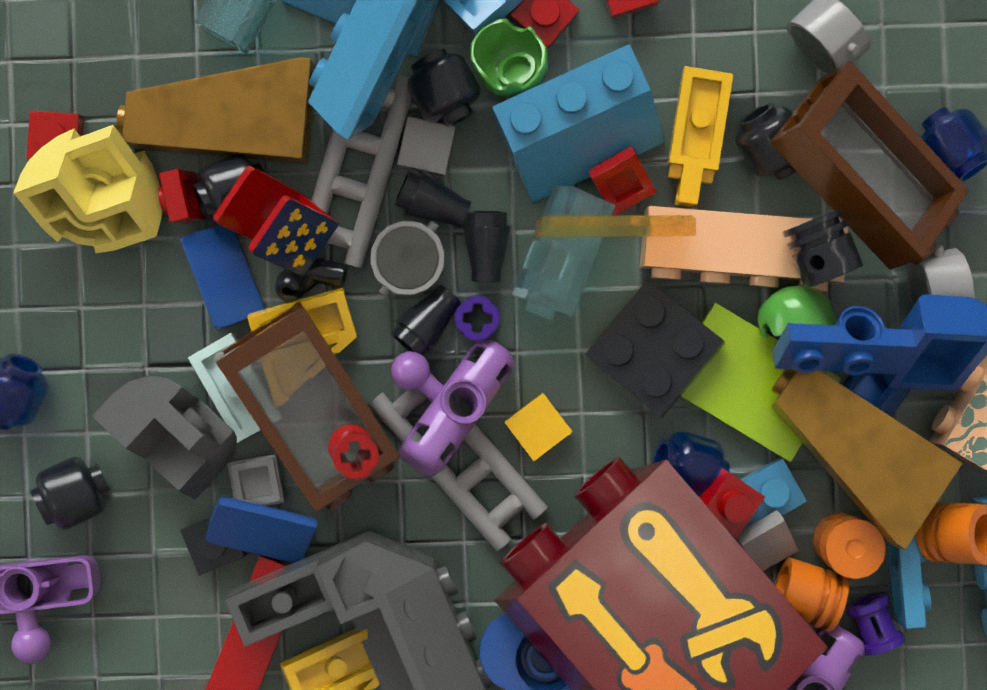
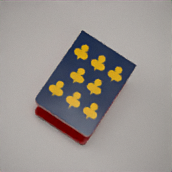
M247 166L213 215V220L219 225L252 239L248 250L253 255L303 277L339 226L335 219L300 191L252 166Z

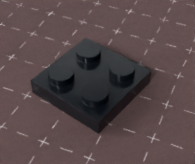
M647 279L585 355L662 419L723 347L725 341Z

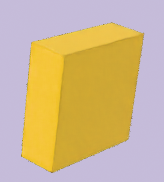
M543 392L504 421L533 461L573 432Z

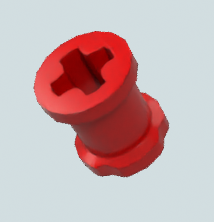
M355 424L340 426L331 434L328 440V452L336 470L343 473L349 479H360L368 476L371 470L378 464L379 458L377 446L372 441L370 434L364 428ZM356 441L362 450L357 451L355 460L348 461L345 452L349 451V443Z

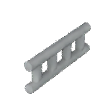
M402 75L398 76L395 89H390L382 107L389 108L381 137L361 131L347 140L332 128L311 199L312 202L327 214L333 194L361 202L354 230L338 226L327 242L328 244L348 249L344 264L363 269L412 101V96L407 87L409 77ZM347 147L375 155L367 183L339 176Z
M418 389L414 391L407 390L392 403L382 392L368 405L399 441L403 443L413 429V426L405 417L423 403L427 397ZM450 396L449 406L451 411L460 417H467V413ZM475 424L464 441L477 454L478 458L458 476L445 465L441 472L431 477L496 551H499L511 540L509 535L502 529L505 524L523 509L533 519H536L548 506ZM416 430L411 440L419 443L422 436ZM492 472L511 494L488 513L470 490Z

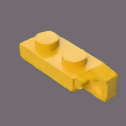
M684 66L682 69L667 166H669L668 178L678 179L674 205L694 208V205L697 206L701 183L711 185L714 173L719 169L733 74L689 66Z

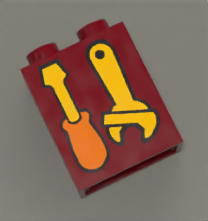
M620 457L614 458L593 474L575 492L574 497L588 513L563 537L560 538L545 523L526 536L501 561V565L515 581L494 601L571 690H787L828 648L667 460L632 471Z

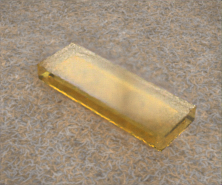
M693 215L542 216L535 220V238L696 236V218H693Z

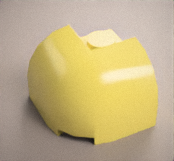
M114 125L80 136L75 128L57 136L40 148L27 162L14 190V195L41 228L55 241L58 242L63 237L77 244L94 246L95 254L115 251L157 237L162 218V208L158 199L160 184L152 163L145 151L134 154Z

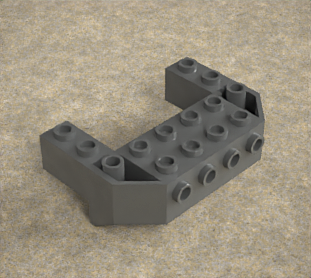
M371 531L362 533L235 587L225 599L245 647L334 609L340 625L353 620L357 632L365 629L368 630V639L362 641V644L382 690H490L489 687L495 685L483 671L480 658H476L470 641L477 639L467 612L464 611L458 614L450 597L457 594L458 591L447 565L438 568L432 555Z

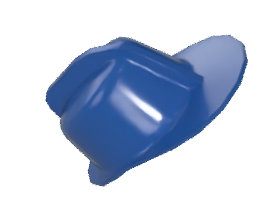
M506 614L499 615L487 626L480 640L479 658L483 671L494 684L505 690H571Z

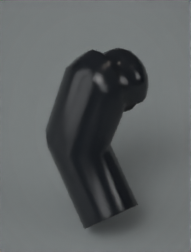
M316 258L304 277L284 269L277 277L275 292L281 300L292 302L302 297L318 283L342 288L347 278L348 265Z

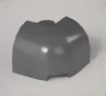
M145 376L127 382L115 391L92 415L125 449L146 459L179 492L195 500L228 463L235 450L237 441L234 430L199 398L175 382L163 377Z

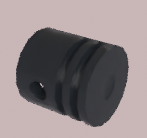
M841 208L782 232L784 238L790 236L792 241L787 243L789 250L795 248L796 254L792 255L805 288L835 279L863 266L851 233H845L843 228L848 226L846 221L840 222L838 216L843 214Z

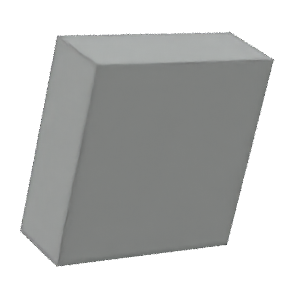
M407 117L397 165L417 171L424 169L428 173L446 177L456 127H447L445 124Z
M277 454L227 463L234 499L263 506L286 502Z
M778 510L744 528L739 537L736 538L740 546L762 571L799 551L784 518Z

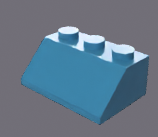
M356 0L350 15L343 13L339 18L330 40L336 43L328 60L322 58L311 75L309 85L313 86L314 90L308 103L340 136L349 140L374 123L435 0Z
M630 44L492 107V117L532 204L590 178L588 170L632 146L636 155L639 156L666 143L651 89Z

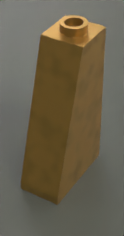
M300 57L126 92L125 105H120L118 108L116 119L117 131L122 135L127 145L134 149L223 157L240 154L246 159L308 164L313 107L308 103V100L314 90V87L309 85V81L316 66L311 58Z
M785 369L771 389L772 392L778 395L772 405L774 410L868 520L878 528L886 541L896 548L906 549L963 463L823 372L801 373L794 369Z

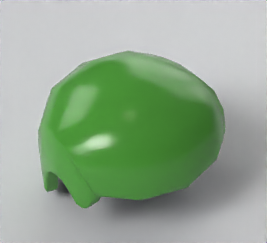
M498 19L482 27L471 42L470 61L477 78L489 92L497 96L512 98L541 85L549 71L548 49L530 26L525 29L513 26L507 19Z
M796 285L778 290L762 304L757 316L758 326L764 338H767V332L772 333L774 336H781L788 323L834 326L837 322L833 305L822 290L812 287L805 288L804 285Z

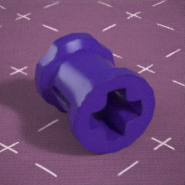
M469 297L457 308L455 315L456 326L468 339L476 341L487 339L498 328L500 321L499 310L486 297ZM477 304L483 305L484 313L492 314V323L484 324L481 333H474L472 325L464 323L463 319L464 314L472 313L473 305Z
M886 592L870 593L861 596L845 606L847 615L854 617L864 641V655L872 656L886 653L905 642L903 632L896 630L887 608L890 599ZM872 616L876 618L879 630L874 629L871 621Z

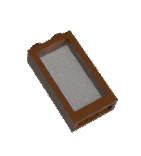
M851 61L821 77L770 141V144L834 211L841 208L843 214L839 217L846 221L852 231L889 270L908 263L917 265L926 260L935 251L937 245L934 241L941 231L958 217L959 210L957 208L969 192L967 187Z
M300 301L214 355L216 364L315 512L325 506L330 510L341 505L352 495V488L366 479L369 482H374L384 477L393 469L394 465L392 462L400 458L398 452ZM346 424H355L364 428L370 434L379 452L378 464L371 470L368 476L360 479H349L343 473L337 471L328 452V440L331 434L337 428ZM356 441L349 443V451L345 452L348 461L355 460L357 451L362 450Z

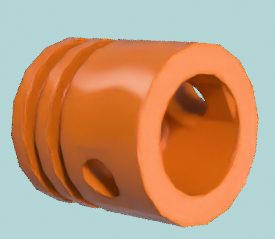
M937 502L916 533V542L923 557L931 562L987 565V504Z
M846 512L829 514L819 522L814 530L812 539L814 552L821 562L843 577L852 579L868 577L877 571L884 561L886 551L884 537L877 527L854 514Z
M791 557L785 559L774 585L807 623L816 628L822 627L825 631H833L839 624L847 603L849 579L839 573L836 575V572L832 570H824L822 567Z

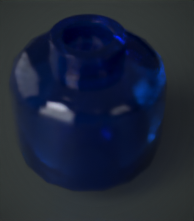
M944 107L931 114L922 123L925 131L920 137L961 182L970 179L987 166V130L971 110L958 109L950 112L947 107Z
M11 353L0 358L1 430H9L12 427H22L31 424L37 416L49 390V384L43 374L42 367L27 356Z
M686 431L676 432L668 439H663L656 448L652 462L653 464L667 460L699 498L718 477L721 468L730 472L729 462L725 460V453L719 442Z

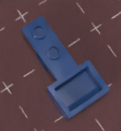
M925 294L920 296L899 329L885 328L879 315L863 306H851L845 309L834 326L788 323L772 351L775 369H795L801 373L836 371L845 372L848 375H862L866 373L885 374L887 388L958 391L987 355V305L971 297Z

